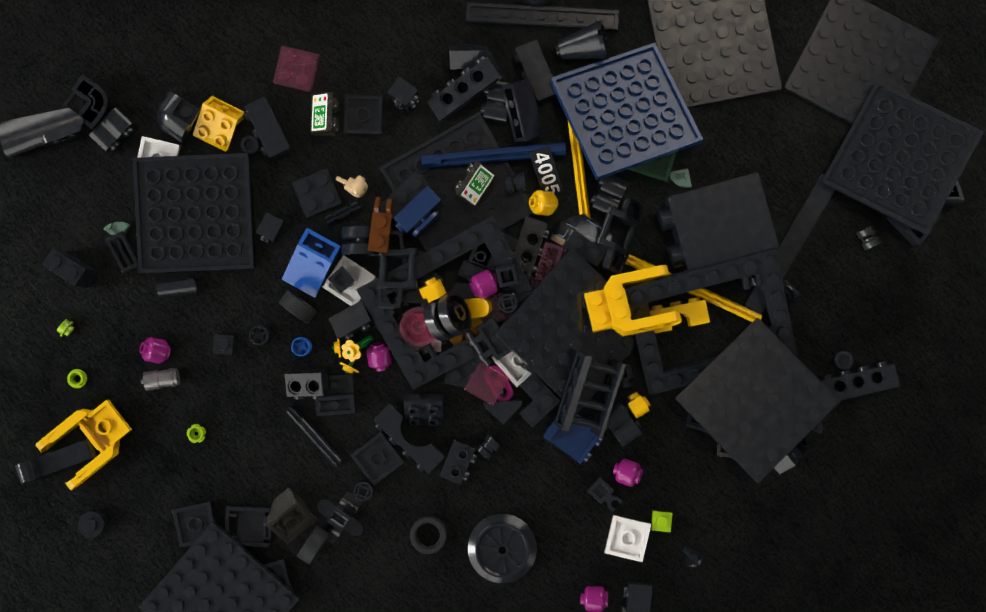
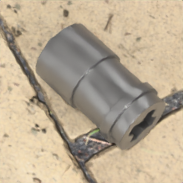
M169 368L168 370L143 372L141 384H144L146 391L169 386L175 387L180 384L178 369Z

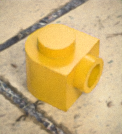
M435 277L425 281V286L419 289L422 298H427L428 302L447 294L441 280H436Z
M634 392L627 397L628 401L625 404L636 419L649 412L648 407L651 405L645 396L641 397L638 392Z

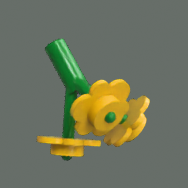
M371 335L356 344L352 340H347L345 344L340 345L338 338L337 342H334L332 349L335 353H339V358H341L340 349H342V356L350 360L348 365L340 362L343 365L342 370L346 374L359 373L352 366L355 360L361 357L360 350L374 341Z

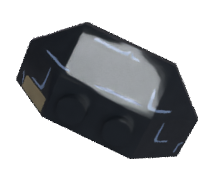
M584 214L556 221L547 238L567 250L574 248L586 261L613 276V274L603 268V262L608 249L595 244V240L599 237L602 228L601 224ZM609 230L606 240L619 245L616 233ZM614 255L611 264L614 269L619 259L617 255Z

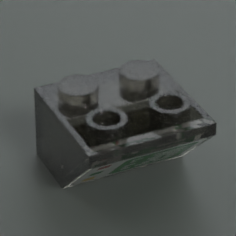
M333 92L312 94L310 133L313 136H335V131H339V120H337L336 112L340 111V101H338Z
M479 161L468 166L465 172L466 178L464 181L460 179L455 187L456 197L474 209L478 207L497 178L496 174Z

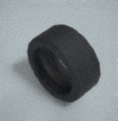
M287 291L279 301L280 305L307 324L317 313L313 307L290 291Z
M434 516L419 518L410 531L412 545L417 551L424 554H432L439 551L446 541L447 531L445 525ZM427 523L435 525L440 532L438 542L432 546L421 544L417 537L419 528Z
M316 526L297 554V557L310 564L330 534Z

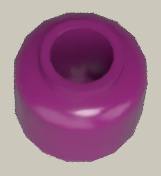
M488 270L474 275L471 278V283H469L474 296H478L481 299L487 298L498 291L497 285L499 282L495 273L492 274Z
M149 337L145 342L141 343L140 353L144 361L161 364L169 358L170 346L166 340Z
M385 342L372 343L366 350L368 365L376 369V371L387 370V366L393 362L392 352Z
M623 459L620 463H616L613 474H616V481L618 483L633 487L635 484H639L643 470L639 463Z
M587 586L585 593H581V605H584L585 610L588 612H603L605 607H608V592L601 586Z

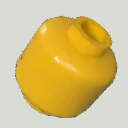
M537 190L531 195L529 206L534 214L550 216L557 209L558 200L551 191Z

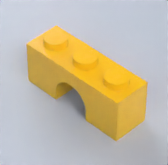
M700 297L688 299L689 303L681 304V301L672 302L670 307L663 308L662 305L652 306L650 311L651 316L679 311L680 314L687 318L688 326L710 323L706 300L700 301ZM672 326L654 330V332L660 333L672 330Z

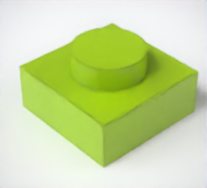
M652 510L651 530L671 532L672 512Z

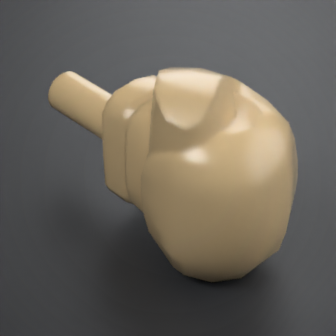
M339 176L336 178V181L345 184V190L357 198L363 197L368 189L365 178L362 176H357L355 179L350 177L348 181Z

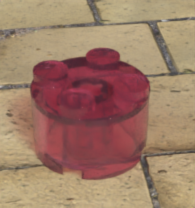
M424 307L409 309L404 314L399 327L402 337L407 342L415 346H424L436 340L426 326ZM420 323H424L425 326L422 330L417 328V325Z

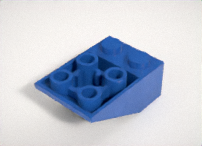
M306 228L282 280L316 298L341 252V246Z

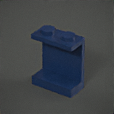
M577 413L574 414V417L582 418ZM555 419L542 435L579 464L583 461L586 463L592 455L590 451L593 446L597 447L603 440V438H599L592 433L589 427L572 424L569 431L561 430L554 424Z

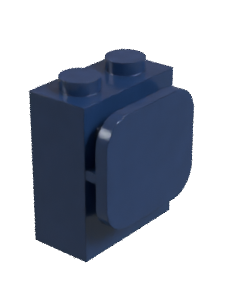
M427 186L394 217L396 221L394 225L403 235L406 232L409 235L412 233L417 239L440 217V213L435 210L443 203Z

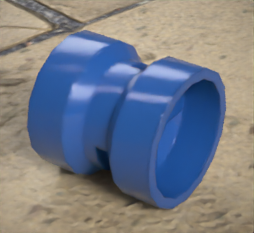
M298 337L291 344V350L297 356H307L313 348L312 342L305 337Z

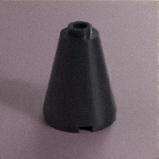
M601 20L559 40L558 45L555 46L557 56H561L562 59L610 58V52L605 48L607 47L608 40Z

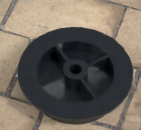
M495 514L486 517L475 526L469 537L468 556L473 568L483 578L495 583H509L520 579L530 570L536 558L537 544L531 528L523 520L510 514ZM503 546L506 548V550L504 552L499 551V548Z

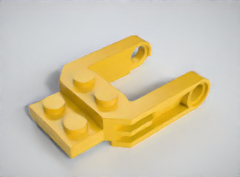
M660 265L613 275L603 290L584 293L593 332L614 329L622 336H629L680 324L682 319L679 311L631 320V312L626 292L623 288L670 275L668 266Z
M109 399L105 400L94 410H77L36 443V447L43 453L80 425V429L101 452L79 470L74 478L65 483L71 491L119 454L120 439L132 430Z

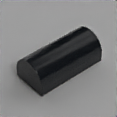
M198 278L158 283L156 285L158 297L161 299L199 293Z

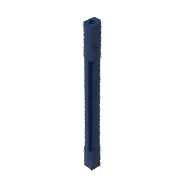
M565 142L433 154L421 156L422 169L531 159L529 152L546 146L550 147L552 156L566 155Z

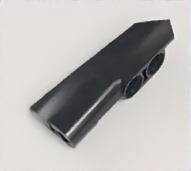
M65 108L0 122L2 149L5 155L10 158L40 146L60 143L77 136V132L81 131L85 119L71 108Z

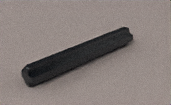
M294 405L286 411L290 418L334 467L339 466L343 462L338 453Z

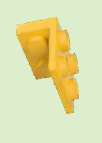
M211 96L202 104L193 136L226 152L229 149L236 126L245 117L244 111Z

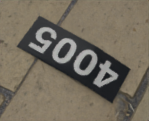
M546 146L529 152L541 190L551 191L556 197L564 195L565 193L550 147Z

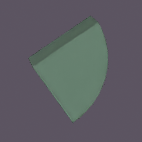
M688 168L669 172L671 180L676 185L683 188L692 187Z
M113 222L105 226L104 230L111 235L122 230L126 234L131 225L125 222Z

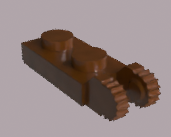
M376 197L368 251L388 254L393 222V199L388 198L386 213H380L382 200L381 197Z

